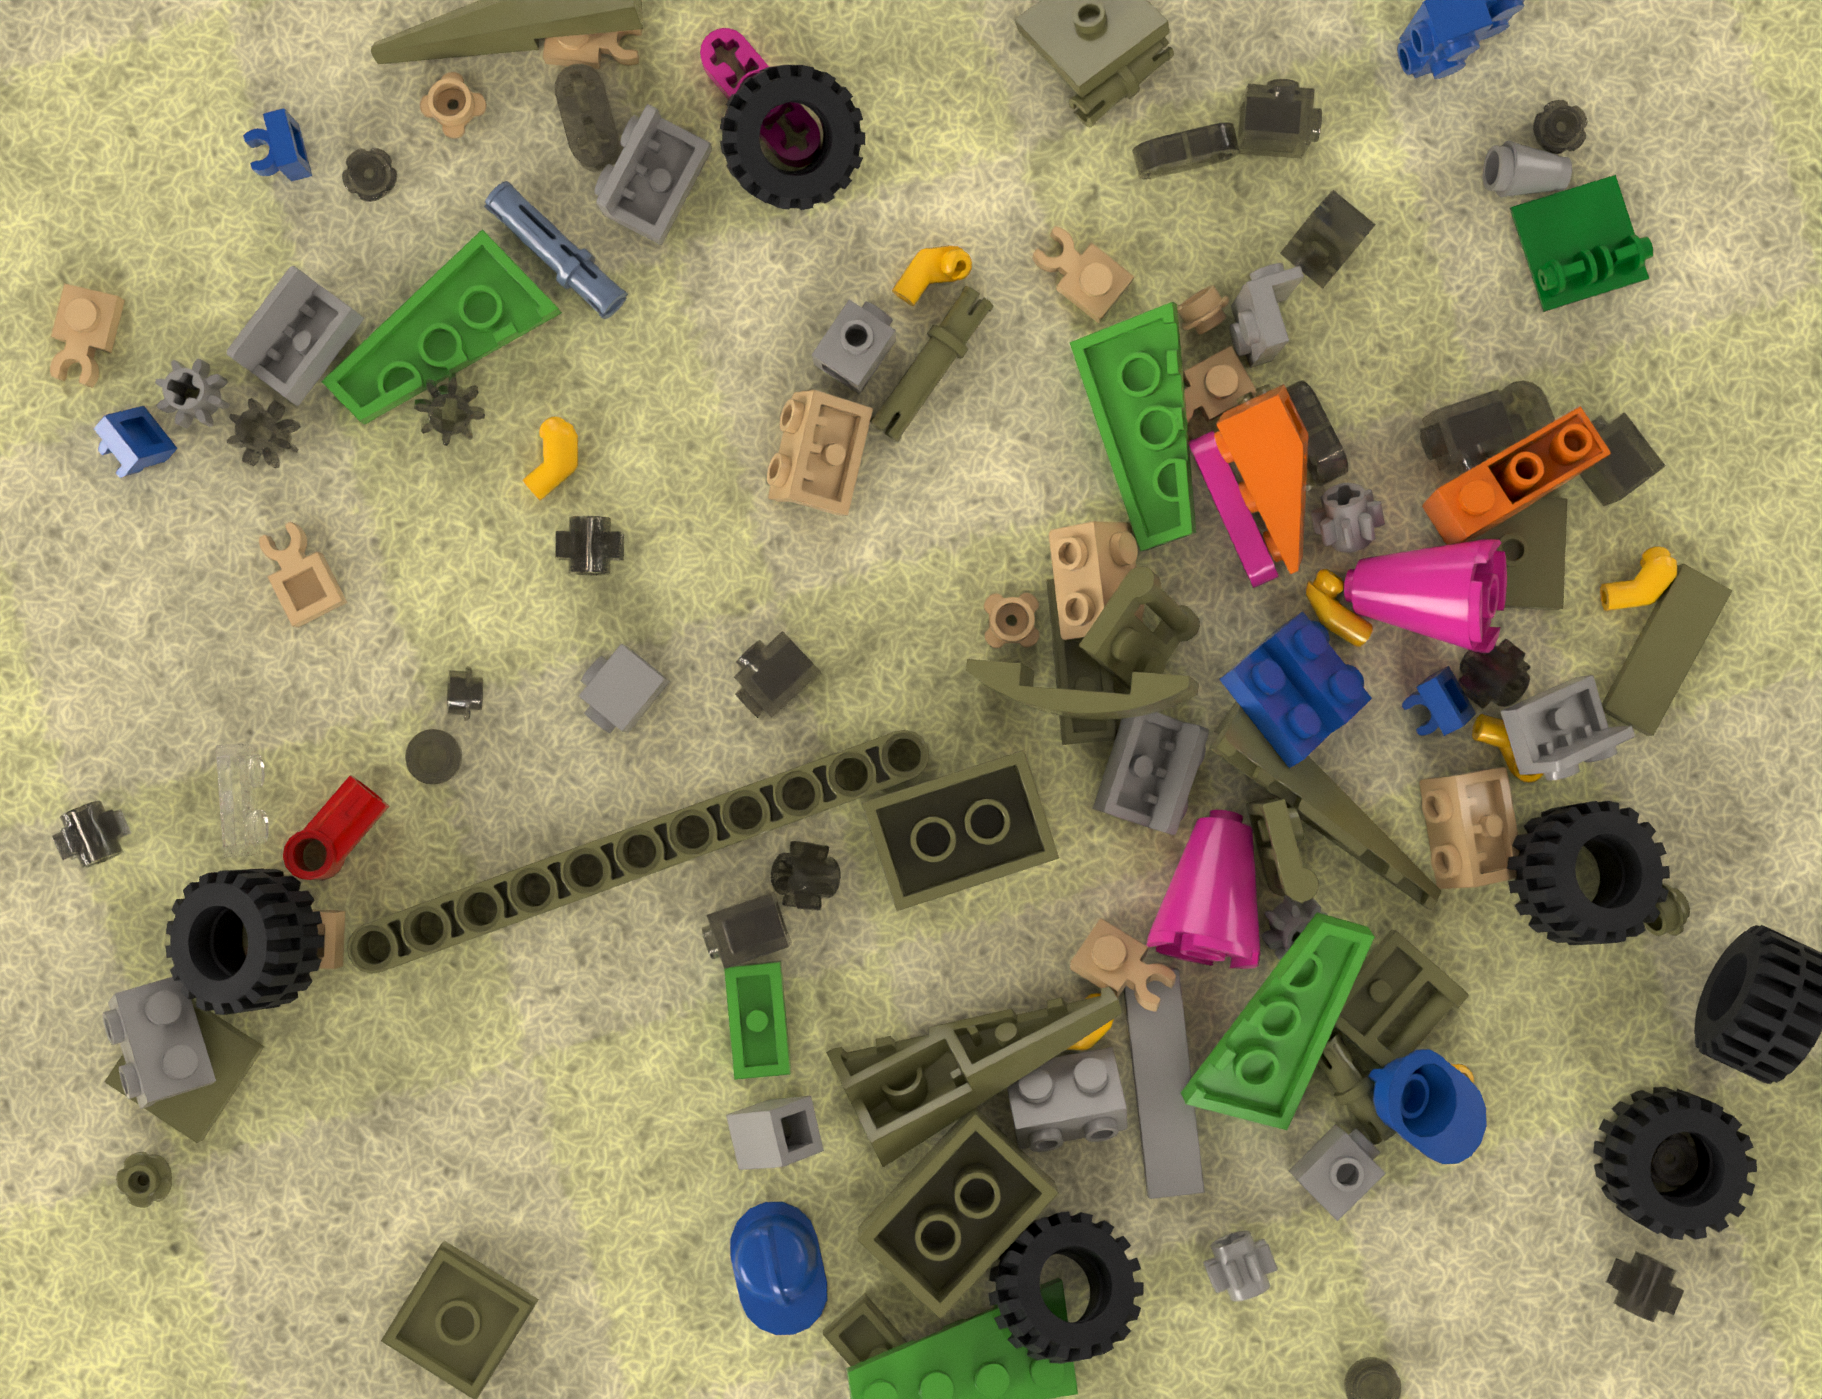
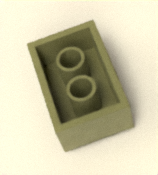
M1024 750L862 802L896 911L1059 859Z
M976 1107L962 1116L860 1224L857 1241L941 1320L1059 1193L1055 1181Z

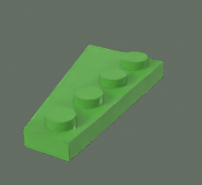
M482 229L321 382L365 425L562 312Z
M1170 302L1069 342L1140 551H1147L1197 533L1177 304Z
M1317 912L1181 1091L1185 1104L1288 1130L1375 938L1370 929L1364 925Z
M1058 1277L1041 1284V1295L1048 1309L1058 1318L1068 1322L1062 1279ZM998 1304L964 1320L962 1318L943 1326L942 1330L917 1341L911 1340L846 1368L850 1399H1051L1076 1395L1078 1390L1074 1362L1058 1364L1050 1363L1049 1359L1036 1360L1027 1356L1029 1349L1026 1347L1015 1348L1007 1340L1012 1333L1008 1328L999 1329L994 1319L1001 1315Z

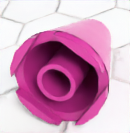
M1481 539L1362 558L1358 561L1355 569L1347 571L1344 582V597L1347 602H1352L1356 614L1474 652L1489 653L1493 650L1501 627H1490L1491 619H1493L1496 610L1504 611L1507 587L1505 551L1497 550L1501 544L1499 539Z
M1211 810L1209 817L1197 819L1148 934L1146 945L1148 947L1156 946L1155 952L1179 960L1213 966V961H1224L1225 957H1231L1230 968L1253 969L1259 966L1261 953L1253 829L1242 823L1243 816L1241 814L1227 810Z

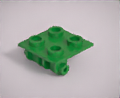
M1616 175L1510 208L1543 312L1650 279L1645 266V260L1653 257V246L1647 236L1639 238L1635 235Z

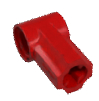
M350 775L308 825L288 839L283 851L285 867L292 875L299 879L323 881L334 877L340 872L345 858L390 806L368 786ZM319 840L325 846L327 852L326 860L318 870L312 871L305 865L303 853L310 842Z

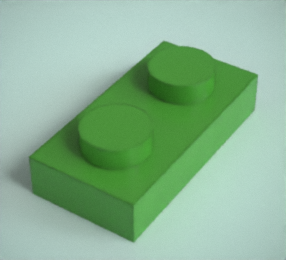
M781 961L725 966L734 1080L790 1075L791 1061Z

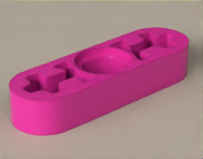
M716 29L709 33L702 42L700 57L704 70L728 100L732 94L738 91L741 87L740 84L745 79L759 73V70L769 67L745 37L734 29ZM722 46L727 51L732 50L734 47L738 48L735 52L736 61L745 73L739 82L735 72L728 64L723 62L718 66L714 65L717 61L716 48ZM752 66L756 67L757 70L749 72ZM736 82H738L736 88L733 89V88L730 86V85L735 84ZM789 102L778 105L764 118L759 137L783 164L790 167H803L816 159L821 149L820 130L815 120L800 103ZM787 107L792 111L784 114L785 120L792 130L797 134L804 130L808 131L805 136L807 148L802 151L796 146H792L788 150L784 148L787 143L786 135L776 121L780 119ZM773 124L771 130L765 128V126Z
M1214 431L1189 441L1190 450L1252 587L1256 588L1278 578L1279 575L1253 516L1242 498L1239 485L1230 465L1223 459L1217 447Z

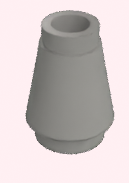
M1506 141L1502 146H1492L1486 155L1483 166L1485 188L1489 191H1495L1499 197L1554 190L1563 191L1569 185L1572 175L1570 158L1561 157L1512 141Z

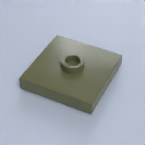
M1040 0L1015 19L1019 33L1081 98L1170 33L1168 20L1148 0Z
M1542 497L1498 526L1472 540L1499 539L1501 541L1497 550L1505 551L1507 565L1505 608L1563 609L1567 498Z
M191 999L216 1081L211 1085L157 1101L152 1106L144 1109L194 1142L199 1143L204 1140L264 1046L213 1012L198 1008L196 1001ZM122 1054L106 1078L105 1083L125 1095L119 1075V1066L126 1064ZM136 1097L131 1098L132 1101L138 1104Z
M444 1240L386 1331L381 1342L472 1399H478L539 1299Z

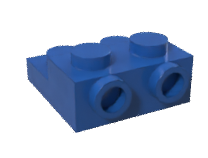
M1525 0L1423 1L1399 38L1401 43L1398 44L1397 52L1403 71L1406 75L1413 74L1415 79L1429 73L1433 74L1434 79H1441L1458 72L1466 66L1464 60L1480 48L1479 42L1481 40L1493 37L1510 26L1508 21L1514 14L1525 7Z
M1303 611L1275 630L1219 679L1289 768L1304 760L1332 732L1345 725L1372 699L1364 689V678L1361 672L1356 667L1345 664L1329 644L1330 637L1327 629L1317 621H1310Z

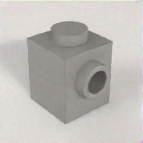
M849 299L812 353L814 365L860 395L896 341V330L890 327L893 321L892 318L872 303L865 302L860 307Z
M620 644L608 660L600 656L588 668L581 679V682L586 687L579 697L590 705L584 714L603 730L610 734L617 727L622 732L629 733L670 683V680L629 647Z
M811 1096L766 1100L726 1115L739 1170L784 1167L824 1151Z
M1336 1124L1289 1170L1296 1180L1337 1221L1386 1174L1373 1161L1380 1154L1379 1150L1358 1129L1355 1128L1348 1135Z

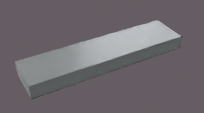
M1171 968L1176 975L1175 984L1172 988L1165 986L1160 981H1151L1146 985L1150 993L1155 994L1161 999L1157 1011L1143 1008L1137 1002L1134 991L1127 986L1124 988L1146 1191L1149 1199L1205 1193L1195 1106L1185 1104L1181 1095V1091L1191 1080V1070L1178 968Z

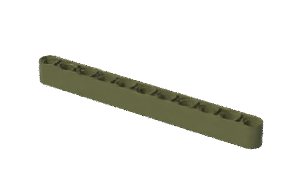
M908 730L895 731L371 921L355 929L349 937L347 945L348 957L352 964L362 972L370 974L383 972L909 781L922 774L927 767L929 761L928 745L916 732ZM898 740H911L920 749V762L911 771H897L889 762V749ZM850 758L859 759L868 770L867 782L862 788L855 791L846 790L841 787L836 777L837 768L840 763ZM797 777L806 778L815 789L814 801L809 807L802 810L794 809L788 805L784 795L788 782ZM744 796L753 797L762 808L760 822L755 827L749 829L739 826L735 822L732 813L736 801ZM691 815L701 817L709 827L708 840L704 845L697 848L686 844L680 832L682 823ZM640 834L649 837L656 846L655 859L648 866L637 865L629 856V844L634 837ZM585 854L594 855L603 866L602 878L595 885L585 884L577 875V863ZM533 873L541 874L545 877L550 886L549 897L543 904L533 903L525 894V882ZM481 892L490 895L496 902V916L490 923L481 922L473 913V901ZM427 912L435 913L443 922V935L437 942L429 941L421 932V919ZM375 931L383 933L390 941L391 949L385 961L377 960L369 951V938Z

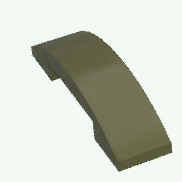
M967 659L966 671L980 682L1021 704L1043 712L1079 719L1110 720L1148 715L1191 699L1198 695L1199 683L1190 676L1132 672L1130 694L1033 687L1035 671L1022 663Z

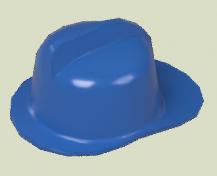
M1430 1049L1415 1050L1405 1057L1394 1059L1386 1064L1383 1069L1371 1070L1368 1076L1375 1082L1373 1094L1375 1111L1386 1126L1396 1131L1426 1157L1438 1163L1458 1164L1473 1155L1482 1142L1487 1121L1486 1106L1481 1092L1469 1078L1447 1062L1441 1055Z
M764 1202L750 1208L737 1221L730 1238V1257L740 1302L747 1317L759 1329L774 1335L797 1334L813 1325L821 1316L827 1302V1279L817 1234L811 1220L799 1208L787 1203Z

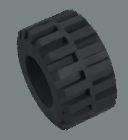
M805 65L768 67L759 70V73L745 79L740 84L741 87L738 91L730 96L726 104L728 108L725 116L721 118L720 129H722L721 151L725 155L728 163L726 166L731 175L741 184L740 186L749 194L777 208L787 210L799 208L800 210L813 208L814 204L820 202L825 204L835 198L834 193L840 188L845 190L852 182V179L849 177L854 168L859 169L863 157H859L860 147L865 145V132H861L860 121L863 120L860 108H856L851 101L852 94L846 87H841L835 81V77L827 72H821L814 69V67ZM789 102L800 103L813 110L818 116L823 129V143L818 156L810 165L797 171L782 170L771 164L764 156L759 140L761 125L766 115L776 106Z
M1591 801L1551 808L1541 812V817L1531 818L1524 825L1528 834L1517 835L1512 844L1514 848L1519 850V855L1508 857L1507 869L1516 870L1515 881H1508L1510 893H1518L1521 901L1515 904L1520 916L1531 915L1532 918L1528 925L1535 932H1547L1548 940L1556 943H1568V945L1619 943L1626 941V937H1637L1646 931L1644 923L1655 922L1660 914V911L1655 906L1656 903L1666 902L1669 890L1662 887L1663 879L1670 878L1669 866H1662L1660 857L1667 853L1662 842L1654 843L1652 836L1656 830L1649 822L1638 823V812L1630 807L1620 809L1619 803L1612 801ZM1583 846L1594 856L1600 873L1598 892L1592 902L1583 894L1576 878V860Z
M261 868L211 872L199 876V882H190L183 889L185 899H176L171 909L175 914L174 921H167L166 934L170 935V945L165 946L166 957L173 960L174 967L170 969L174 981H182L181 992L187 999L196 998V1006L204 1011L214 1010L215 1014L221 1015L280 1007L281 1004H288L298 998L297 991L307 990L313 982L309 973L319 970L322 959L317 956V950L324 947V935H318L317 927L318 924L323 922L320 911L313 912L311 908L314 898L310 892L299 891L301 882L293 876H284L283 871L277 869ZM243 925L248 936L247 955H245L242 946Z
M1763 925L1752 926L1739 935L1715 964L1701 993L1694 1027L1695 1045L1699 1048V1052L1766 1084L1777 1083L1788 1074H1791L1812 1050L1822 1032V952Z
M1653 1087V1094L1643 1090L1632 1093L1630 1095L1634 1103L1631 1105L1619 1101L1612 1108L1618 1115L1617 1119L1613 1123L1603 1119L1599 1130L1607 1133L1605 1143L1595 1141L1593 1149L1594 1154L1603 1158V1163L1594 1165L1596 1177L1606 1182V1185L1601 1189L1607 1199L1617 1204L1616 1208L1656 1234L1662 1233L1671 1239L1683 1240L1684 1234L1695 1240L1706 1238V1227L1720 1232L1729 1226L1725 1220L1729 1213L1736 1217L1742 1214L1746 1207L1741 1205L1739 1200L1743 1193L1749 1196L1753 1194L1755 1184L1747 1181V1175L1750 1172H1757V1160L1745 1154V1151L1754 1147L1748 1135L1737 1131L1742 1124L1735 1116L1723 1112L1724 1108L1714 1102L1680 1089L1674 1091L1667 1087ZM1679 1132H1688L1693 1138L1697 1149V1164L1694 1173L1680 1188L1669 1192H1658L1651 1178L1650 1166L1652 1156L1658 1145L1667 1137Z
M1069 1211L1041 1218L1032 1222L998 1258L1000 1260L999 1265L991 1268L989 1281L996 1282V1291L988 1293L990 1306L998 1304L1001 1313L1000 1316L994 1319L999 1329L1008 1328L1012 1335L1007 1340L1015 1348L1026 1347L1029 1349L1027 1356L1036 1360L1049 1359L1050 1363L1058 1364L1091 1359L1094 1356L1103 1355L1114 1349L1113 1343L1123 1341L1131 1332L1126 1325L1130 1321L1137 1320L1141 1311V1307L1133 1304L1134 1298L1144 1295V1282H1134L1133 1272L1141 1270L1137 1257L1128 1260L1124 1251L1131 1246L1124 1236L1114 1239L1110 1235L1114 1226L1105 1220L1093 1223V1215L1080 1212L1070 1216ZM1054 1254L1064 1255L1074 1260L1083 1269L1089 1282V1303L1083 1316L1076 1322H1066L1055 1316L1048 1309L1041 1295V1271L1047 1259Z

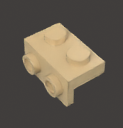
M1093 521L1053 529L1049 532L1060 634L1063 640L1084 638L1130 570L1136 568L1138 548L1136 540L1132 535L1131 523ZM1141 604L1134 615L1143 622L1144 604Z

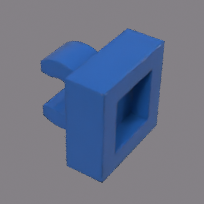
M285 108L263 114L267 130L252 129L243 135L244 141L251 148L261 145L269 146V154L266 158L250 163L252 170L258 175L271 176L280 170L291 182L312 176L299 123Z
M145 406L104 415L94 428L102 439L98 447L100 454L113 453L120 462L121 467L116 471L119 478L139 473L145 467L163 463L177 450L175 444Z
M1449 666L1428 676L1416 687L1418 691L1412 693L1402 703L1404 710L1418 704L1424 705L1429 709L1431 713L1430 720L1424 722L1416 729L1417 733L1421 736L1433 733L1438 727L1445 736L1465 726L1476 715L1474 708Z

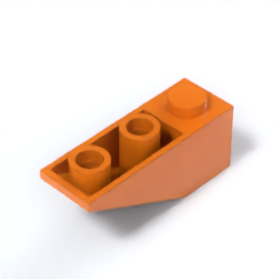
M1283 384L1224 412L1216 423L1219 431L1214 433V438L1223 459L1228 464L1234 461L1244 480L1239 483V489L1246 506L1252 513L1259 511L1268 528L1267 531L1263 532V536L1275 562L1283 560L1289 573L1293 574L1299 570L1304 549L1308 432Z
M1580 406L1437 488L1424 502L1422 507L1446 545L1472 541L1608 457L1611 452Z

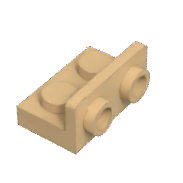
M817 390L793 393L792 398L784 405L780 417V429L783 431L779 452L771 459L767 471V482L771 485L768 498L778 502L790 501L838 516H848L873 408Z
M1507 766L1420 780L1422 811L1426 821L1431 851V865L1434 870L1437 887L1439 889L1475 888L1516 879V870L1507 869L1508 857L1519 855V850L1512 846L1518 831Z

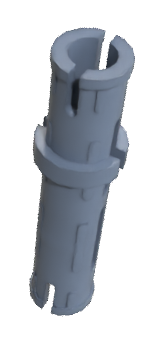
M504 181L492 190L485 200L486 204L484 207L504 223L557 274L556 281L563 288H572L604 320L620 309L626 301L628 293L594 264L595 257L587 249H578L546 217L532 206L510 182Z

